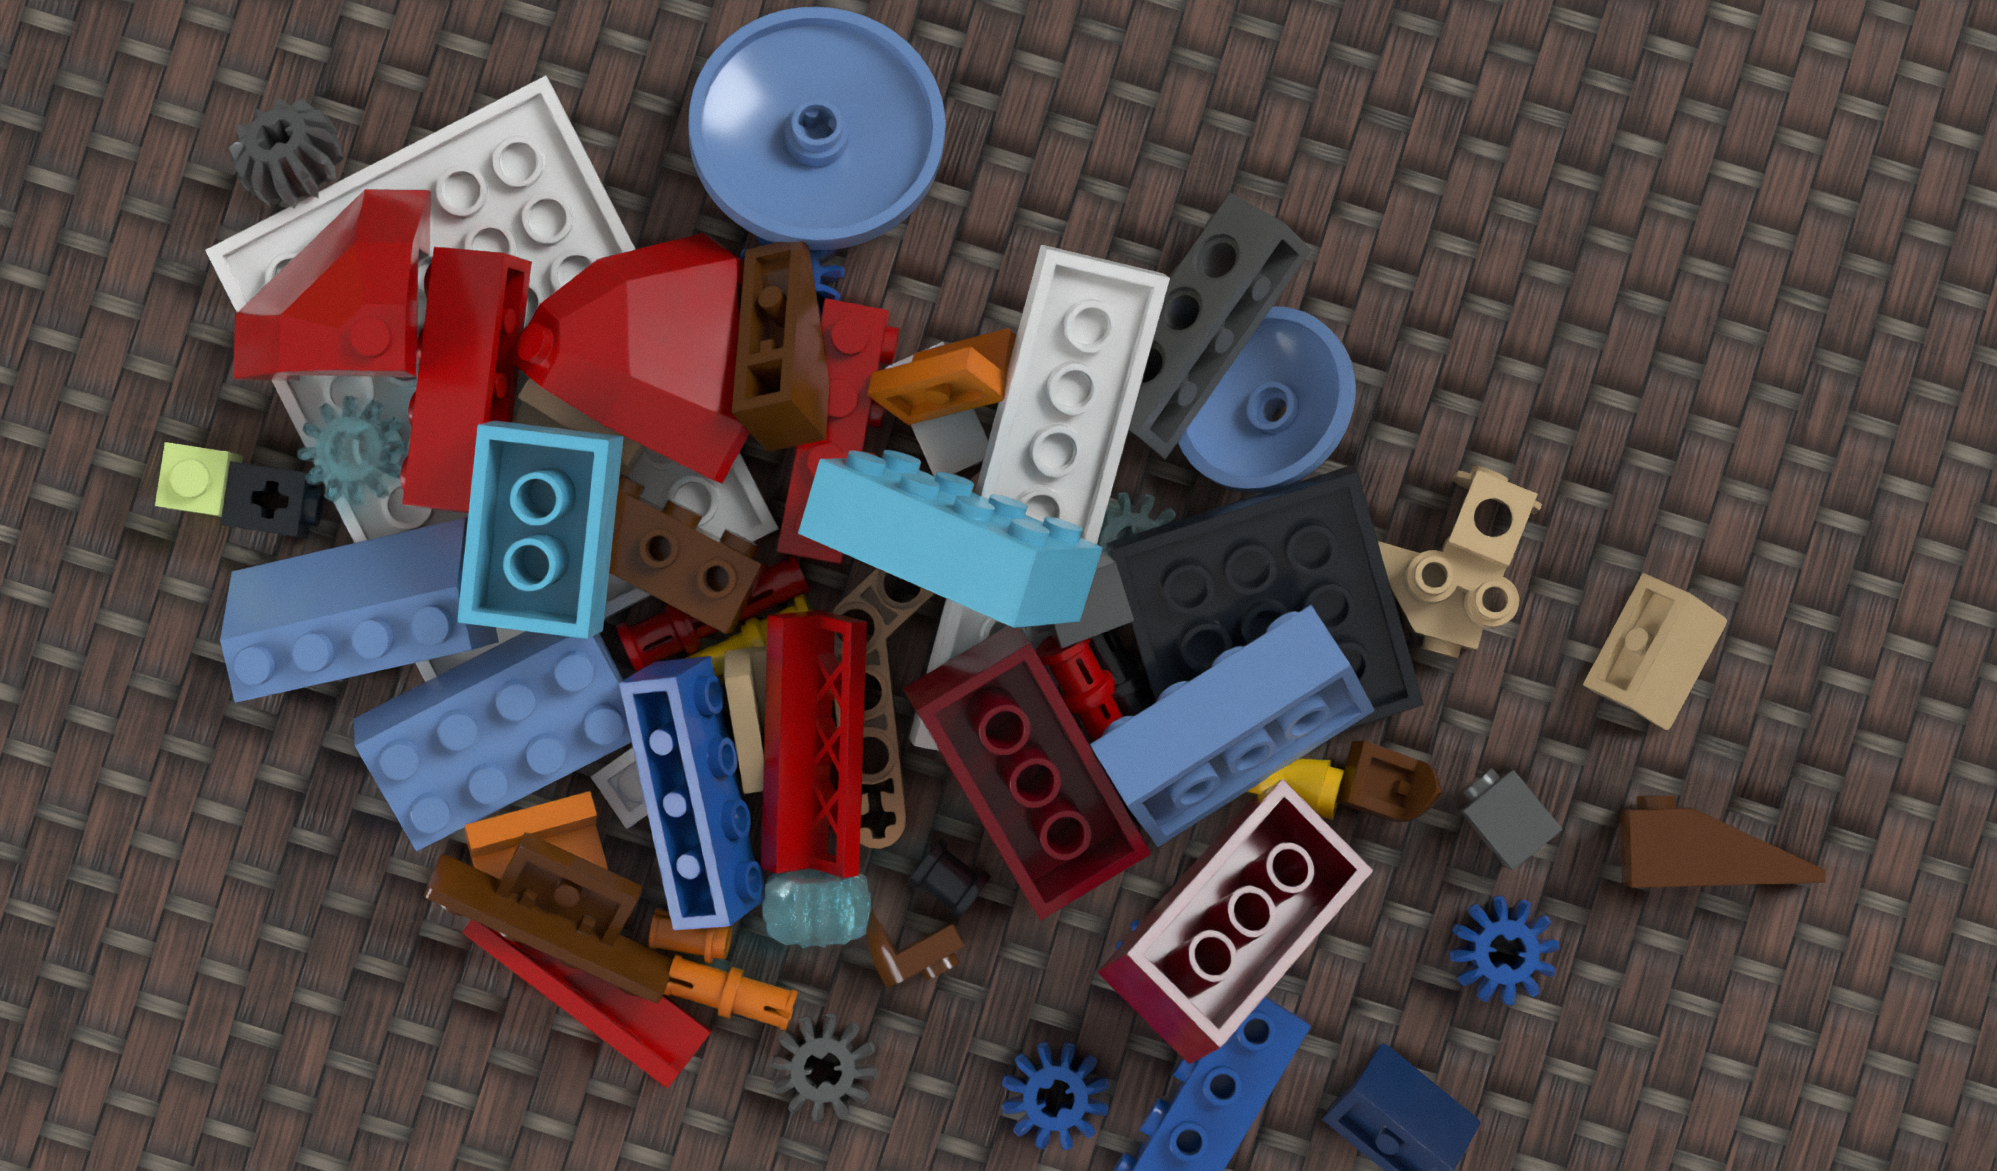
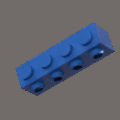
M711 656L653 662L621 681L619 686L673 930L731 926L763 902L764 879L761 867L754 859L749 836L750 812L747 804L741 799L735 771L737 767V752L734 743L728 738L722 711L724 704L723 687L718 677L715 676Z
M1265 996L1220 1049L1191 1064H1188L1181 1057L1172 1074L1181 1080L1168 1102L1159 1097L1156 1099L1139 1128L1141 1132L1147 1135L1135 1157L1125 1152L1113 1171H1224L1310 1030L1311 1025L1303 1018Z

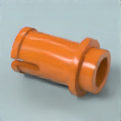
M656 908L650 927L649 948L704 956L705 963L712 964L715 958L726 960L731 945L733 924L727 927L673 930L669 911H665L663 908Z

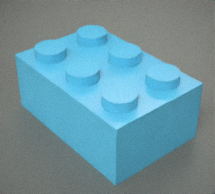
M502 421L478 424L458 623L589 639L603 631L624 436Z

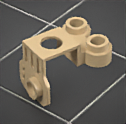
M1473 465L1470 473L1457 471L1452 481L1469 491L1451 536L1445 540L1441 551L1428 550L1422 552L1407 565L1404 582L1410 595L1422 603L1434 604L1448 598L1455 589L1466 593L1464 598L1465 611L1475 624L1484 628H1496L1509 622L1518 610L1519 595L1514 584L1503 577L1511 563L1530 513L1535 514L1541 509L1542 504L1536 501L1538 494L1512 484L1502 474L1481 466ZM1493 499L1509 507L1512 514V522L1505 534L1498 537H1490L1478 530L1474 522V513L1482 501ZM1436 564L1443 569L1445 580L1442 586L1433 588L1424 583L1422 570L1426 565ZM1494 588L1503 594L1505 605L1500 612H1491L1484 607L1482 596L1487 589Z

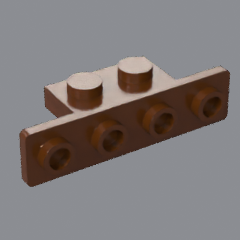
M526 832L501 879L446 854L440 855L424 896L428 900L439 904L446 911L455 915L466 916L498 931L508 940L527 944L549 954L567 967L581 969L616 985L626 994L640 996L653 1003H659L666 991L673 960L666 955L620 935L639 899L642 889L641 885Z

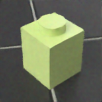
M165 442L155 506L222 517L230 461L243 463V456L227 451Z

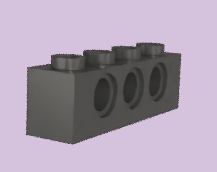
M1230 192L1218 211L1209 218L1204 231L1181 264L1170 274V280L1127 436L1162 458L1166 459L1312 251L1283 221Z

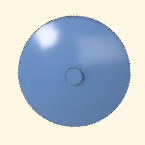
M799 7L771 13L748 23L730 35L713 52L701 70L693 89L689 108L688 131L692 161L697 175L709 196L729 218L752 234L773 243L803 241L809 246L810 250H834L862 244L885 234L904 221L919 206L929 192L940 167L946 124L942 97L936 80L921 56L896 32L871 18L851 11L828 7Z

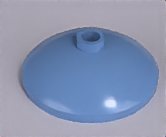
M1272 306L1179 439L1178 444L1188 461L1214 483L1240 492L1256 493L1271 491L1293 484L1312 473L1332 454L1340 443L1350 423L1354 409L1356 393L1355 374L1349 354L1343 343L1323 322L1314 316L1293 308ZM1282 406H1287V410L1282 418L1272 422L1274 412Z

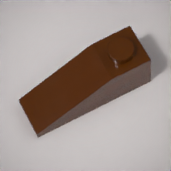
M803 241L776 242L745 249L732 413L767 452L826 440L830 383L809 246Z
M1676 795L1637 796V808H1620L1622 885L1631 888L1826 883L1825 869L1694 808L1676 807Z

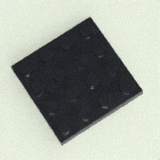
M1354 465L1106 543L1110 557L1116 562L1134 621L1130 623L1155 703L1159 695L1171 685L1182 681L1190 682L1212 668L1215 659L1225 651L1238 646L1245 647L1266 634L1269 626L1282 615L1290 612H1301L1312 605L1350 663L1375 710L1345 730L1424 705L1359 473Z

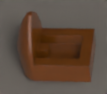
M1352 741L1336 802L1391 822H1408L1425 814L1438 800L1442 791L1438 776L1428 763L1367 741Z
M871 908L866 911V932L870 954L886 988L898 984L920 971L926 981L960 963L955 952L965 947V941L954 921L897 951L874 910Z

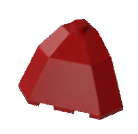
M365 189L235 314L234 379L300 381V375L416 377L418 255H430L431 191Z
M704 233L599 258L539 304L529 325L522 331L510 362L541 388L603 426L722 484L750 433L732 413L740 320L738 289L742 288L744 260L713 237Z

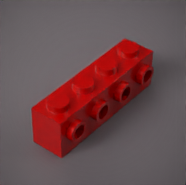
M434 247L432 263L428 266L424 277V292L427 297L424 327L417 337V359L419 361L417 387L408 407V418L412 426L409 453L403 461L400 472V482L404 490L403 505L469 513L478 424L491 421L512 423L519 368L510 362V359L524 330L532 261L503 252Z
M825 298L821 317V329L830 383L826 440L798 445L796 448L777 552L780 554L844 566L846 554L800 535L798 532L820 459L847 458L849 451L865 452L870 427L881 428L885 408L869 397L867 393L871 374L880 371L882 364L893 366L900 328L889 326L891 319L889 310ZM865 452V453L872 454V455L876 456L875 453Z

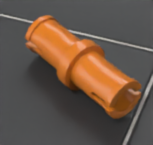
M676 954L669 971L670 979L664 994L674 995L717 1008L718 1016L730 1019L732 1013L780 1027L781 1030L787 1031L798 991L793 989L792 991L744 977L745 970L732 967L730 972L684 959Z

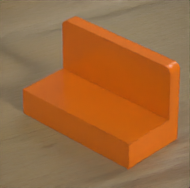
M1006 328L917 352L910 363L873 372L867 395L907 425L1002 402L1005 398L1007 370L1017 334L1011 329Z
M590 791L465 825V837L474 868L498 879H501L525 832L608 870L596 826L597 813Z

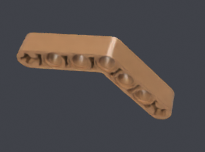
M980 472L970 480L974 483L973 493H975ZM878 568L847 595L831 613L844 616L850 611L862 610L870 614L874 621V635L866 643L865 673L875 676L880 682L882 696L874 708L864 710L863 738L876 737L882 740L888 748L889 761L881 772L870 774L862 771V784L874 785L889 778L893 779L894 792L882 790L880 793L883 810L895 812L896 822L886 826L885 836L882 837L875 836L873 827L862 826L861 824L860 844L868 848L881 849L891 846L902 836L907 826L908 815L888 639L930 601L936 593L921 587L920 593L910 602H895L888 596L885 588L886 578L889 573ZM835 632L834 655L840 664L842 662L843 639L840 633ZM834 698L838 728L840 726L841 709ZM870 792L861 795V815L871 811Z

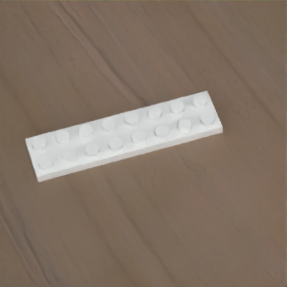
M1041 245L1007 370L1005 398L1002 402L998 403L975 494L989 499L990 495L995 494L1018 500L1028 506L1026 515L1042 522L1045 517H1052L1073 523L1082 528L1080 538L1097 544L1170 280L1168 276L1160 272ZM946 598L926 674L1008 625ZM1035 626L1018 627L1030 641L1035 651L1038 645L1049 636L1047 631L1038 633ZM1044 665L1046 671L1048 672L1050 678L1052 679L1054 685L1057 688L1058 682L1054 677L1049 665ZM916 712L909 736L910 741L914 746L938 750Z

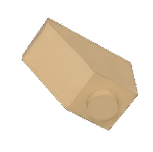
M1378 541L1398 614L1409 633L1424 637L1421 649L1456 659L1459 657L1461 648L1477 650L1484 627L1475 624L1468 617L1464 607L1466 593L1455 589L1448 598L1434 604H1426L1414 599L1405 586L1404 574L1409 562L1420 553ZM1428 564L1422 570V579L1429 587L1437 588L1444 583L1445 574L1440 566ZM1494 588L1487 589L1482 596L1483 605L1487 610H1489Z

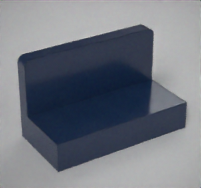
M1384 1043L1373 1052L1358 1078L1330 1104L1322 1117L1326 1124L1384 1171H1454L1480 1126V1121L1476 1116Z

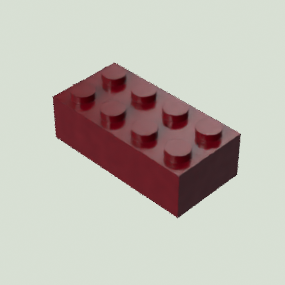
M1006 626L902 688L1040 921L1151 855L1032 644L1018 627Z
M1282 779L1247 803L1097 973L1188 1064H1191L1220 1049L1374 870Z

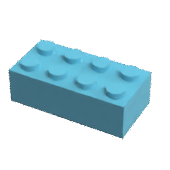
M884 450L882 458L865 452L849 451L847 458L820 459L798 534L1013 628L1080 622L1103 547L1080 538L1082 533L1081 527L1052 517H1045L1043 522L1026 515L1028 506L1013 498L995 494L990 495L989 499L972 492L974 483L963 477L945 472H937L936 476H932L919 470L921 464L919 459L905 453Z

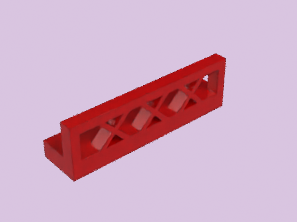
M822 610L768 615L761 869L777 874L813 868L841 878L859 876L867 621ZM835 632L843 634L842 662L840 664L834 655ZM834 698L841 709L840 726L838 728L832 718V701ZM832 762H834L839 772L837 791H835L830 781ZM830 825L837 836L836 856L828 854Z
M472 919L462 931L465 936L667 1089L713 1031L665 994L659 1003H653L640 996L626 994L610 982L581 969L567 967L557 958L527 944L508 940L498 931Z

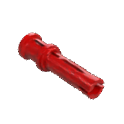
M791 555L788 559L766 568L739 622L800 594L811 592L795 556ZM665 603L664 611L631 626L625 621L616 625L620 639L636 673L653 662L661 661L681 651L688 655L696 652L697 648L702 646L700 639L719 631L668 603Z
M1049 635L1038 645L1036 653L1043 665H1049L1062 690L1060 695L1069 711L1079 715L1092 741L1095 742L1102 737L1104 730L1111 723L1123 717L1112 697L1115 691V680L1108 670L1101 669L1089 646L1091 638L1061 648Z

